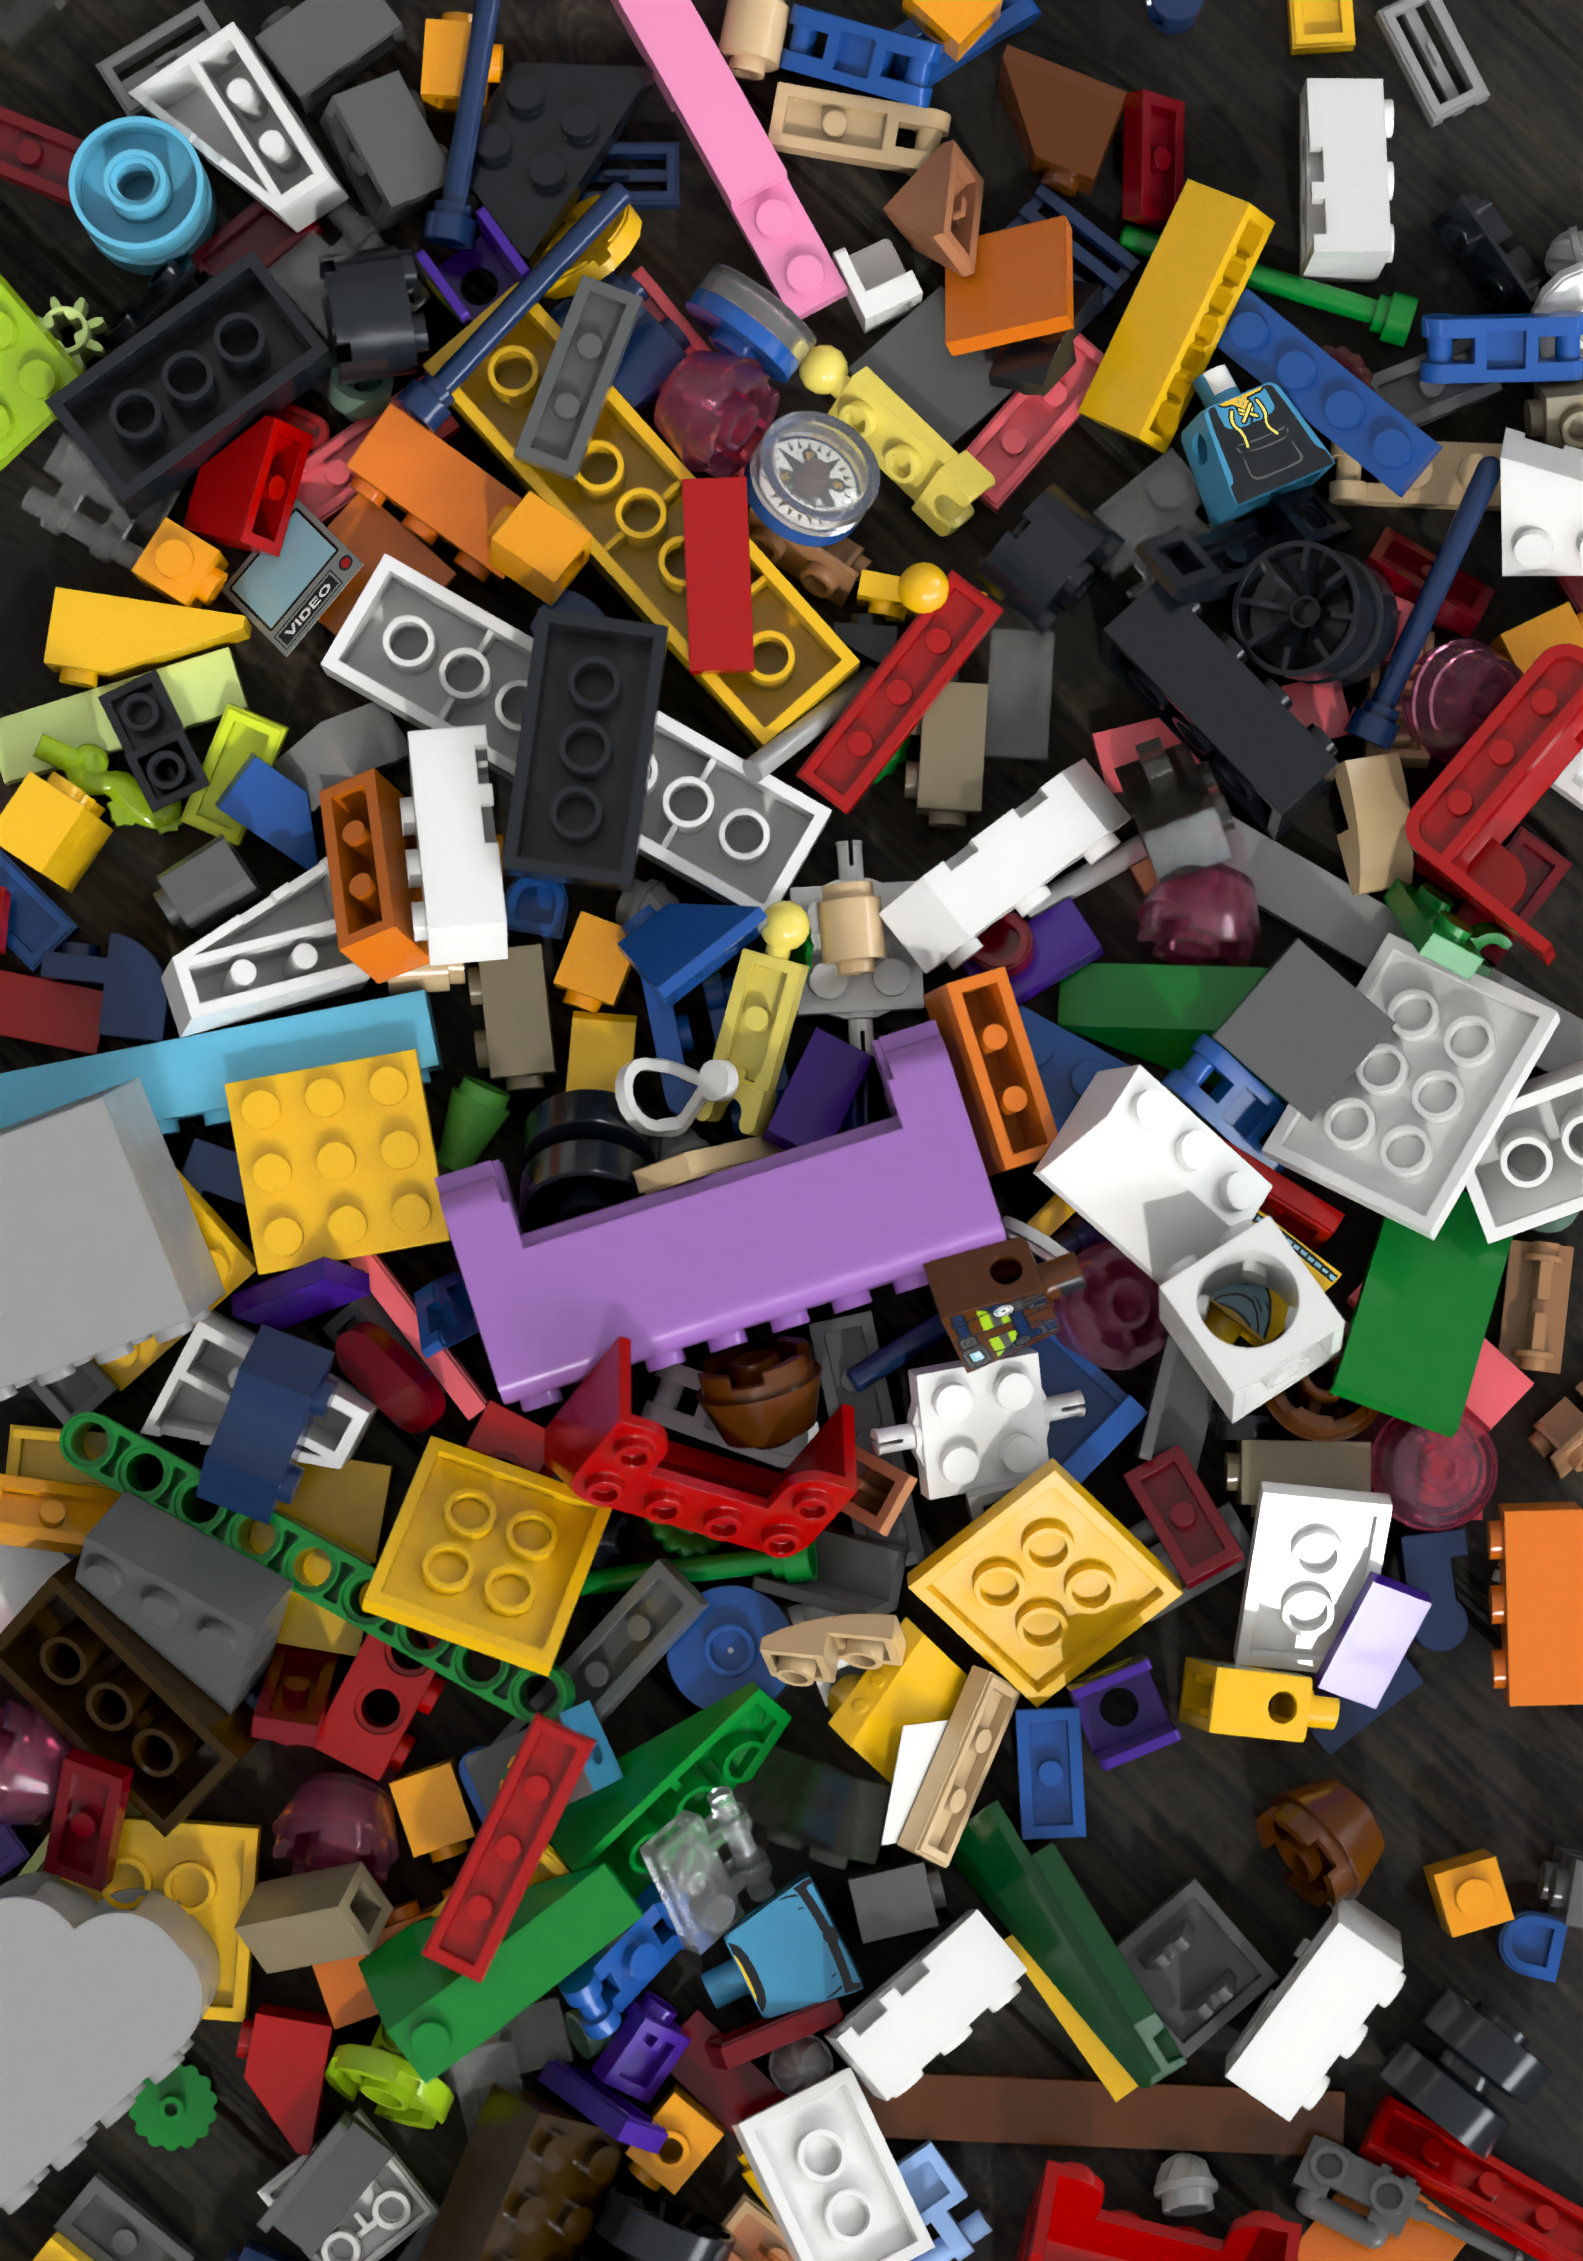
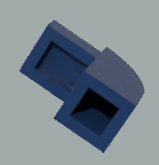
M110 932L107 958L100 957L101 946L77 942H63L61 953L43 951L41 977L61 983L104 987L99 1035L107 1039L142 1043H156L172 1039L174 1017L161 980L166 967L151 950L127 936Z

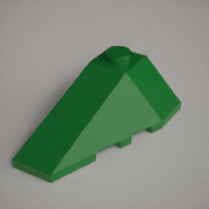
M1089 963L1059 981L1057 1025L1123 1053L1134 1055L1167 1068L1169 1071H1172L1173 1068L1180 1071L1194 1054L1190 1048L1201 1034H1206L1212 1038L1211 1035L1269 968ZM1236 1059V1060H1237L1245 1069H1247L1261 1084H1263L1276 1098H1278L1281 1102H1286L1281 1096H1279L1274 1090H1272L1266 1083H1264L1259 1077H1257L1252 1071H1250L1245 1065H1243L1238 1059ZM1213 1070L1203 1083L1216 1087L1222 1077Z
M754 1681L750 1682L616 1759L624 1778L568 1804L550 1839L551 1844L572 1871L606 1861L634 1899L653 1881L661 1877H675L681 1885L697 1863L691 1854L708 1829L719 1830L729 1815L723 1808V1805L738 1783H743L753 1778L792 1719L791 1715Z
M603 1861L534 1883L531 1887H528L491 1966L481 1983L421 1954L439 1916L434 1918L430 1916L411 1922L374 1949L371 1954L362 1958L358 1965L386 2032L424 2083L428 2084L480 2046L642 1918L645 1913L608 1863Z

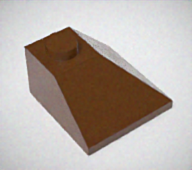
M1007 44L1002 56L997 94L1031 172L1042 176L1041 183L1057 193L1075 196L1077 191L1091 195L1117 130L1127 91Z

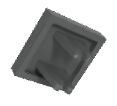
M1194 1876L1115 1943L1185 2059L1280 1978Z

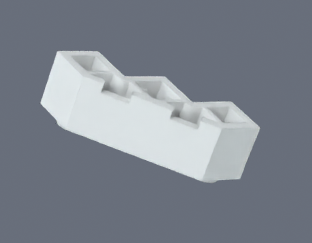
M1084 758L1063 770L1040 787L1038 792L1015 810L1012 808L971 839L968 845L945 863L942 861L878 914L925 974H928L946 961L955 970L984 947L977 937L994 922L1015 909L1022 918L1052 895L1046 884L1060 872L1083 857L1090 865H1093L1121 842L1114 832L1129 821L1131 816Z

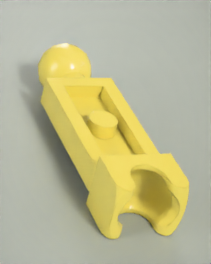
M817 345L811 347L801 357L798 368L799 376L804 386L815 394H831L836 399L826 417L915 501L911 509L939 536H948L974 515V508L971 503L981 494L995 486V479L967 450L958 454L867 366L850 378L848 376L847 361L842 352L831 345Z
M782 900L772 904L765 910L764 913L768 916V926L761 932L764 941L767 943L764 953L745 948L742 949L713 1059L730 1061L736 1067L738 1087L734 1096L728 1101L707 1100L696 1116V1119L699 1121H721L728 1104L733 1099H736L741 1107L739 1129L744 1134L751 1136L763 1135L772 1117L778 1095L775 1091L809 970L807 965L789 961L791 950L802 945L810 933V921L807 913L800 905L792 901Z

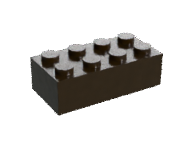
M80 1553L55 1572L0 1633V1673L75 1748L133 1768L128 1801L166 1837L194 1812L261 1742L262 1739L251 1737L255 1710L243 1699L230 1715L74 1579L81 1556Z
M493 2082L418 2261H579L628 2144L615 2140L563 2099Z

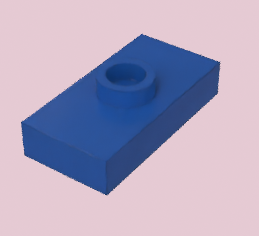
M1080 1707L1015 1708L1021 1839L1086 1837Z

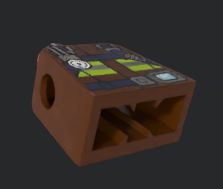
M1024 1237L1012 1238L923 1264L941 1320L967 1373L978 1370L1057 1333L1061 1327L1052 1301L1088 1288L1074 1251L1037 1264L1027 1238Z

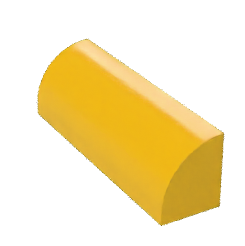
M1187 179L1078 412L1114 432L1165 454L1195 393L1192 382L1205 372L1275 222L1247 201Z

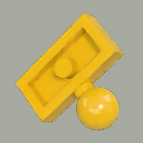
M920 562L909 566L902 573L901 577L862 569L856 605L868 607L867 614L880 615L885 617V621L901 623L905 621L906 614L917 616L918 614L930 613L939 609L947 600L949 591L948 579L938 566L927 562Z

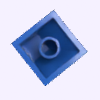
M668 903L656 912L650 904L636 913L620 928L626 937L617 945L621 953L668 1010L741 952L743 948H746L761 936V932L768 926V916L759 906Z

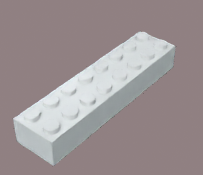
M385 553L320 665L326 675L422 730L486 724L488 768L510 781H514L534 638ZM658 710L638 854L726 905L759 906L765 912L769 906L782 901L830 819L832 810L770 774L760 782L751 781L745 775L742 768L744 759Z

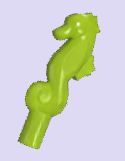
M42 734L32 756L65 771L68 781L86 792L87 795H107L111 802L107 803L106 806L110 811V818L115 823V827L122 825L133 826L136 823L146 828L157 829L159 835L178 831V826L182 825L180 821L182 811L180 800L152 813L136 778L123 771H107L109 758L107 752L101 746L90 743L74 748L47 734Z

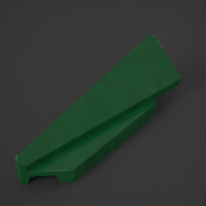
M998 1800L989 1804L968 1820L951 1859L952 1863L1137 2085L1141 2088H1148L1188 2064L1056 1845L1052 1842L1031 1855Z

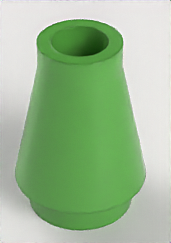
M464 1075L459 1088L452 1087L440 1147L436 1154L437 1163L453 1171L473 1166L509 1116L510 1111L506 1109L511 1095L491 1083Z

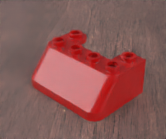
M622 1336L617 1337L544 1431V1460L546 1464L577 1496L589 1503L641 1516L655 1523L668 1524L700 1533L714 1540L727 1541L759 1550L777 1558L790 1557L807 1548L857 1492L854 1407L842 1404L782 1474L669 1441L666 1430L659 1423L631 1414V1339Z
M1047 2160L1028 2207L1015 2260L1298 2261L1302 2224L1282 2220L1280 2216L1269 2211L1256 2210L1235 2219L1224 2240L1206 2236L1200 2230L1193 2227H1171L1143 2220L1140 2216L1130 2211L1100 2209L1104 2200L1105 2185L1089 2167L1076 2162L1058 2163Z

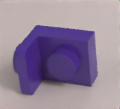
M646 1991L642 1998L636 1996L623 2010L627 2015L626 2019L591 2070L602 2083L649 2104L691 2042V2039L674 2021L678 2014L677 2010L660 1996Z

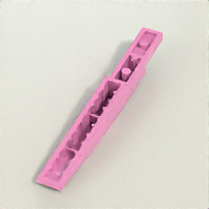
M610 0L647 68L653 70L654 81L671 111H675L792 325L847 296L848 287L788 181L787 170L692 1Z

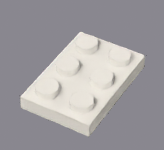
M1261 1481L1233 1650L1235 1665L1317 1673L1370 1571L1381 1575L1393 1506L1390 1494Z
M851 2067L843 2068L732 2125L794 2261H910L935 2247Z

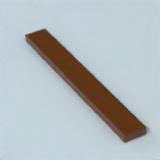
M833 2067V2071L830 2070V2075L836 2073L837 2071L843 2068ZM923 2071V2076L907 2091L897 2098L892 2097L885 2101L872 2096L855 2075L884 2138L1305 2156L1314 2135L1323 2136L1341 2146L1344 2145L1345 2091L1338 2088H1327L1311 2110L1301 2106L1289 2122L1236 2084L1158 2081L1148 2088L1138 2086L1122 2099L1115 2102L1099 2078Z

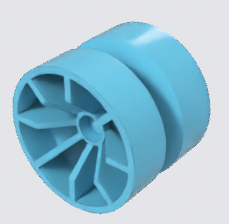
M145 116L118 118L94 130L82 142L74 155L68 180L72 206L97 249L114 265L131 273L153 275L166 260L171 258L178 262L187 252L193 254L211 238L217 217V202L213 186L195 149L188 139L173 126L161 120Z

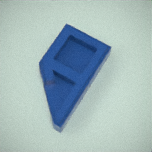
M251 753L215 805L218 809L296 863L310 870L318 864L307 792L303 787L263 759Z
M454 1271L430 1282L414 1293L421 1351L426 1359L480 1331L464 1279L459 1272Z

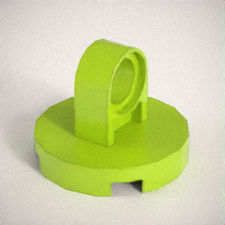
M382 2021L371 2046L357 2044L338 2045L324 2074L329 2085L343 2097L354 2102L359 2091L367 2098L378 2103L374 2114L407 2126L431 2129L434 2128L436 2121L443 2124L454 2100L450 2088L437 2077L428 2084L424 2083L388 2035Z

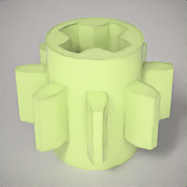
M55 296L51 297L50 306L52 309L43 318L37 317L81 370L85 372L87 371L85 364L94 355L100 358L107 356L106 350L97 342L95 335L105 332L108 326L103 317H95L86 321L89 305L85 298L80 297L72 308L62 306ZM66 326H73L76 331L74 334L76 344L65 348L61 343L63 340L61 330Z

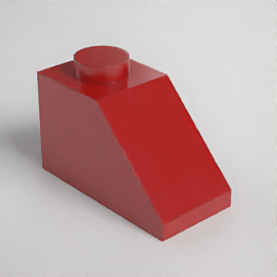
M264 416L199 468L194 490L189 499L183 528L223 546L279 557L313 435L276 417Z
M261 2003L254 2020L243 2019L236 2057L247 2059L244 2079L297 2154L309 2156L316 2140L326 2084L324 2074L330 2062L335 2029L329 2014Z

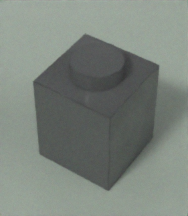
M917 1856L847 1873L863 1944L939 1926L935 1909L947 1907L939 1869L926 1871L923 1858Z

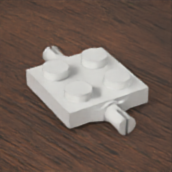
M848 840L835 842L837 846L839 879L826 885L851 881H872L874 896L881 897L883 910L916 882L882 883L870 878H864L863 841H851V865L849 863ZM822 886L789 888V901L800 905L807 913L811 927V940L814 945L812 967L808 972L807 983L803 988L796 1017L829 1015L841 1020H848L849 1044L861 1050L860 1033H862L863 1051L874 1057L871 1049L872 1041H874L873 1019L890 1011L922 1010L925 1008L922 969L883 921L887 958L875 961L876 972L855 976H837L836 965H823L817 903L823 901Z
M1030 1347L1016 1351L970 1373L966 1372L961 1360L909 1369L911 1404L907 1415V1423L871 1429L870 1437L875 1440L871 1441V1445L876 1456L910 1449L918 1463L921 1494L927 1499L933 1500L963 1494L967 1490L1028 1477L1049 1461L1047 1435L1050 1422L1078 1416L1083 1417L1086 1408L1080 1404H1085V1400L1079 1389L1046 1396L1041 1386L1038 1352Z

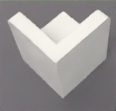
M883 239L851 255H848L845 247L833 252L832 260L848 287V301L864 334L912 312L922 303L923 291L913 270L905 271L891 240Z

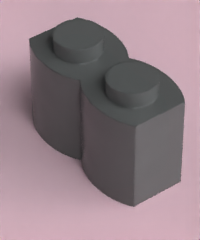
M223 834L156 875L162 888L153 893L160 908L173 926L177 925L182 932L188 928L194 929L199 936L265 895L238 850Z

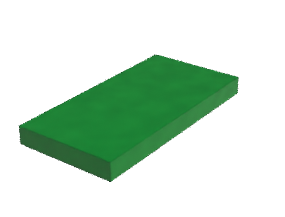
M1462 1191L1434 1240L1382 1216L1329 1392L1453 1438L1459 1429L1513 1239L1512 1235L1488 1244L1469 1193Z

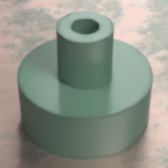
M334 367L331 369L327 389L328 399L334 408L343 413L346 419L356 422L359 419L379 416L386 410L390 404L394 384L393 377L340 385L338 381L339 368Z

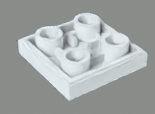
M361 2108L352 2113L353 2116L386 2141ZM322 2137L319 2141H317V2142L314 2144L312 2151H313V2150L315 2149V2147L319 2144V2142L323 2139V2137ZM395 2152L314 2256L311 2257L304 2250L303 2252L310 2261H379L420 2228L438 2211L439 2207ZM301 2154L259 2188L257 2193L267 2206L272 2203L307 2159L308 2155Z

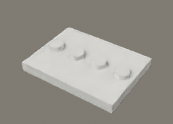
M1388 932L1356 989L1396 1023L1312 1121L1307 1120L1288 1104L1263 1146L1262 1151L1266 1158L1434 1240L1561 1019L1558 1011L1477 973L1470 980L1418 954L1412 943Z

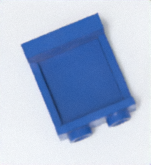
M1059 1329L1057 1333L1027 1347L1038 1352L1041 1386L1046 1396L1072 1392L1077 1389L1083 1394L1085 1404L1080 1405L1086 1408L1085 1415L1083 1417L1078 1416L1050 1422L1047 1435L1049 1460L1054 1458L1081 1484L1148 1412L1131 1395H1127Z

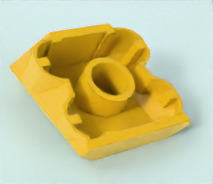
M907 1616L900 1624L907 1642L903 1665L882 1664L878 1669H867L863 1675L850 1674L843 1676L829 1690L827 1698L828 1708L833 1715L828 1724L891 1784L893 1783L903 1726L950 1720L968 1677Z

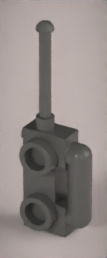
M1314 2135L1291 2184L1300 2189L1295 2205L1301 2214L1370 2249L1382 2247L1388 2235L1398 2239L1409 2217L1419 2223L1423 2220L1501 2261H1524L1520 2251L1515 2253L1428 2209L1427 2204L1417 2200L1421 2188L1416 2186L1417 2180L1405 2175L1404 2179L1392 2174V2167L1381 2163L1380 2167L1350 2153L1351 2150L1323 2136ZM1331 2190L1370 2210L1368 2216L1365 2217L1327 2198L1328 2191Z

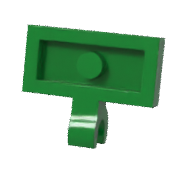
M1396 878L1383 897L1418 954L1468 980L1475 973L1483 977H1490L1493 972L1487 960L1480 954V950L1484 946L1497 944L1506 950H1509L1512 946L1505 932L1495 923L1480 922L1469 927L1451 911L1454 902L1445 893L1428 883H1422L1418 889Z

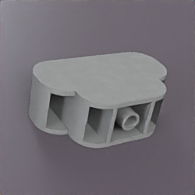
M46 1872L19 1875L0 1886V2208L2 2207L8 2215L16 2211L38 2190L39 2187L37 2185L50 2172L47 2167L49 2164L57 2172L68 2165L88 2145L86 2141L98 2130V2127L95 2125L97 2121H100L106 2128L114 2124L135 2104L136 2100L134 2098L147 2086L143 2082L147 2077L157 2085L185 2059L183 2055L194 2045L190 2036L208 2011L219 1988L221 1976L220 1958L213 1939L193 1914H188L179 1905L182 1904L179 1900L176 1903L166 1897L163 1891L153 1888L149 1891L144 1890V1887H132L112 1893L110 1896L121 1903H130L140 1896H145L137 1907L123 1910L111 1906L104 1898L96 1903L77 1883L72 1885L61 1879V1877Z

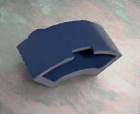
M262 1324L238 1369L224 1415L204 1457L196 1497L269 1525L280 1501L291 1505L305 1472V1468L296 1465L314 1417L316 1415L323 1419L325 1418L337 1391L338 1382L328 1378L335 1352Z

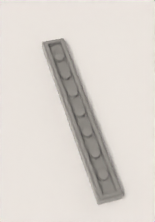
M1224 811L1219 816L1190 866V869L1364 970H1367L1388 932L1411 943L1388 906L1367 894L1353 896L1350 884ZM1491 967L1493 969L1490 977L1485 978L1558 1011L1561 1021L1534 1068L1546 1074L1583 1060V1019Z

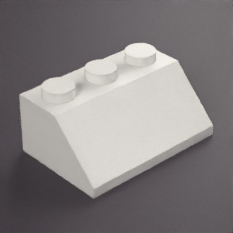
M1583 1060L1525 1081L1468 1180L1466 1188L1488 1244L1583 1210Z
M1141 1065L1098 1071L1033 1172L1159 1286L1166 1282L1163 1275L1174 1264L1193 1254L1196 1255L1198 1260L1202 1259L1220 1247L1217 1241L1228 1229L1243 1220L1250 1219L1252 1221L1273 1187Z

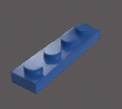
M1248 288L1243 292L1217 347L1260 383L1273 382L1279 385L1305 420L1402 498L1443 447Z

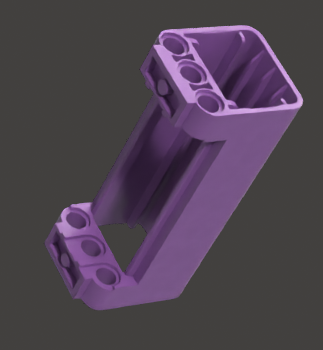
M936 1020L893 1032L872 1041L871 1049L885 1092L883 1094L889 1109L890 1118L528 1233L523 1232L519 1222V1208H517L503 1162L500 1163L499 1159L486 1161L434 1178L446 1225L504 1404L520 1401L523 1412H528L563 1401L564 1398L560 1388L583 1382L618 1336L631 1339V1365L645 1361L648 1373L686 1362L684 1349L707 1342L710 1352L714 1353L748 1342L745 1329L770 1322L774 1334L810 1322L807 1310L831 1302L834 1314L871 1303L872 1298L869 1290L889 1283H893L896 1294L928 1285L929 1282L923 1267L924 1263L1007 1240L944 1041L939 1033Z

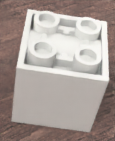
M1270 1215L1254 1225L1250 1219L1237 1223L1220 1236L1217 1241L1220 1245L1219 1248L1200 1260L1194 1254L1183 1258L1164 1273L1163 1278L1166 1282L1159 1286L1160 1321L1232 1424L1341 1352L1345 1321ZM1251 1283L1264 1286L1278 1294L1288 1305L1284 1334L1272 1343L1260 1347L1242 1348L1227 1344L1214 1336L1202 1321V1319L1206 1320L1210 1297L1219 1290L1234 1284Z

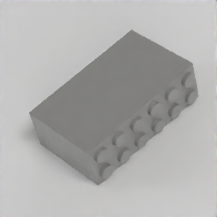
M139 1077L0 1129V1401L14 1396L18 1393L17 1388L37 1380L39 1386H44L68 1377L76 1372L75 1367L94 1358L98 1365L119 1359L135 1351V1345L152 1338L153 1335L157 1343L166 1342L184 1335L194 1329L193 1324L211 1316L208 1307L226 1294Z

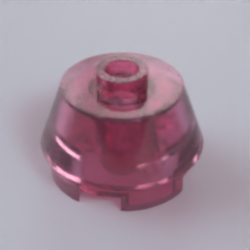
M697 350L685 357L675 367L662 387L654 412L655 426L688 470L697 473L705 471L715 478L729 477L746 464L738 455L747 446L755 431L765 437L768 434L777 412L779 391L769 386L768 380L771 377L763 373L761 364L756 359L708 350Z
M1459 639L1429 650L1415 664L1422 667L1414 679L1411 696L1403 695L1402 716L1410 738L1416 745H1423L1435 759L1448 765L1524 675L1523 672L1489 645L1473 639Z
M1184 859L1168 863L1136 911V917L1140 922L1137 940H1151L1154 942L1152 955L1173 965L1202 966L1203 959L1228 960L1227 966L1246 967L1251 961L1253 947L1262 940L1253 881L1241 871L1215 860Z
M1111 1242L1095 1244L1077 1256V1260L1088 1288L1052 1301L1061 1327L1054 1335L1070 1352L1102 1368L1126 1370L1140 1365L1160 1351L1166 1344V1340L1163 1339L1166 1328L1159 1319V1285Z
M1463 1411L1459 1429L1453 1438L1392 1417L1378 1433L1371 1450V1484L1374 1492L1390 1494L1393 1505L1391 1515L1401 1523L1418 1530L1431 1532L1446 1531L1466 1524L1483 1510L1496 1486L1498 1458L1494 1443L1483 1425L1466 1411Z
M7 1700L5 1709L0 1707L1 1825L38 1826L45 1820L56 1802L63 1759L75 1748L31 1703L25 1707L14 1701Z
M318 1773L305 1778L272 1826L273 1834L276 1837L273 1857L286 1856L293 1861L292 1875L362 1861L377 1885L380 1886L387 1879L390 1865L399 1857L394 1806L391 1796L378 1785L349 1774Z

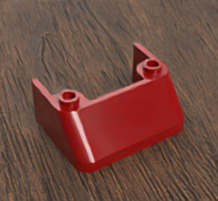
M1567 643L1554 645L1546 649L1536 659L1411 808L1405 825L1406 835L1411 847L1424 861L1476 909L1547 966L1556 958L1552 943L1512 912L1525 893L1527 877L1520 860L1501 844L1583 748V648Z

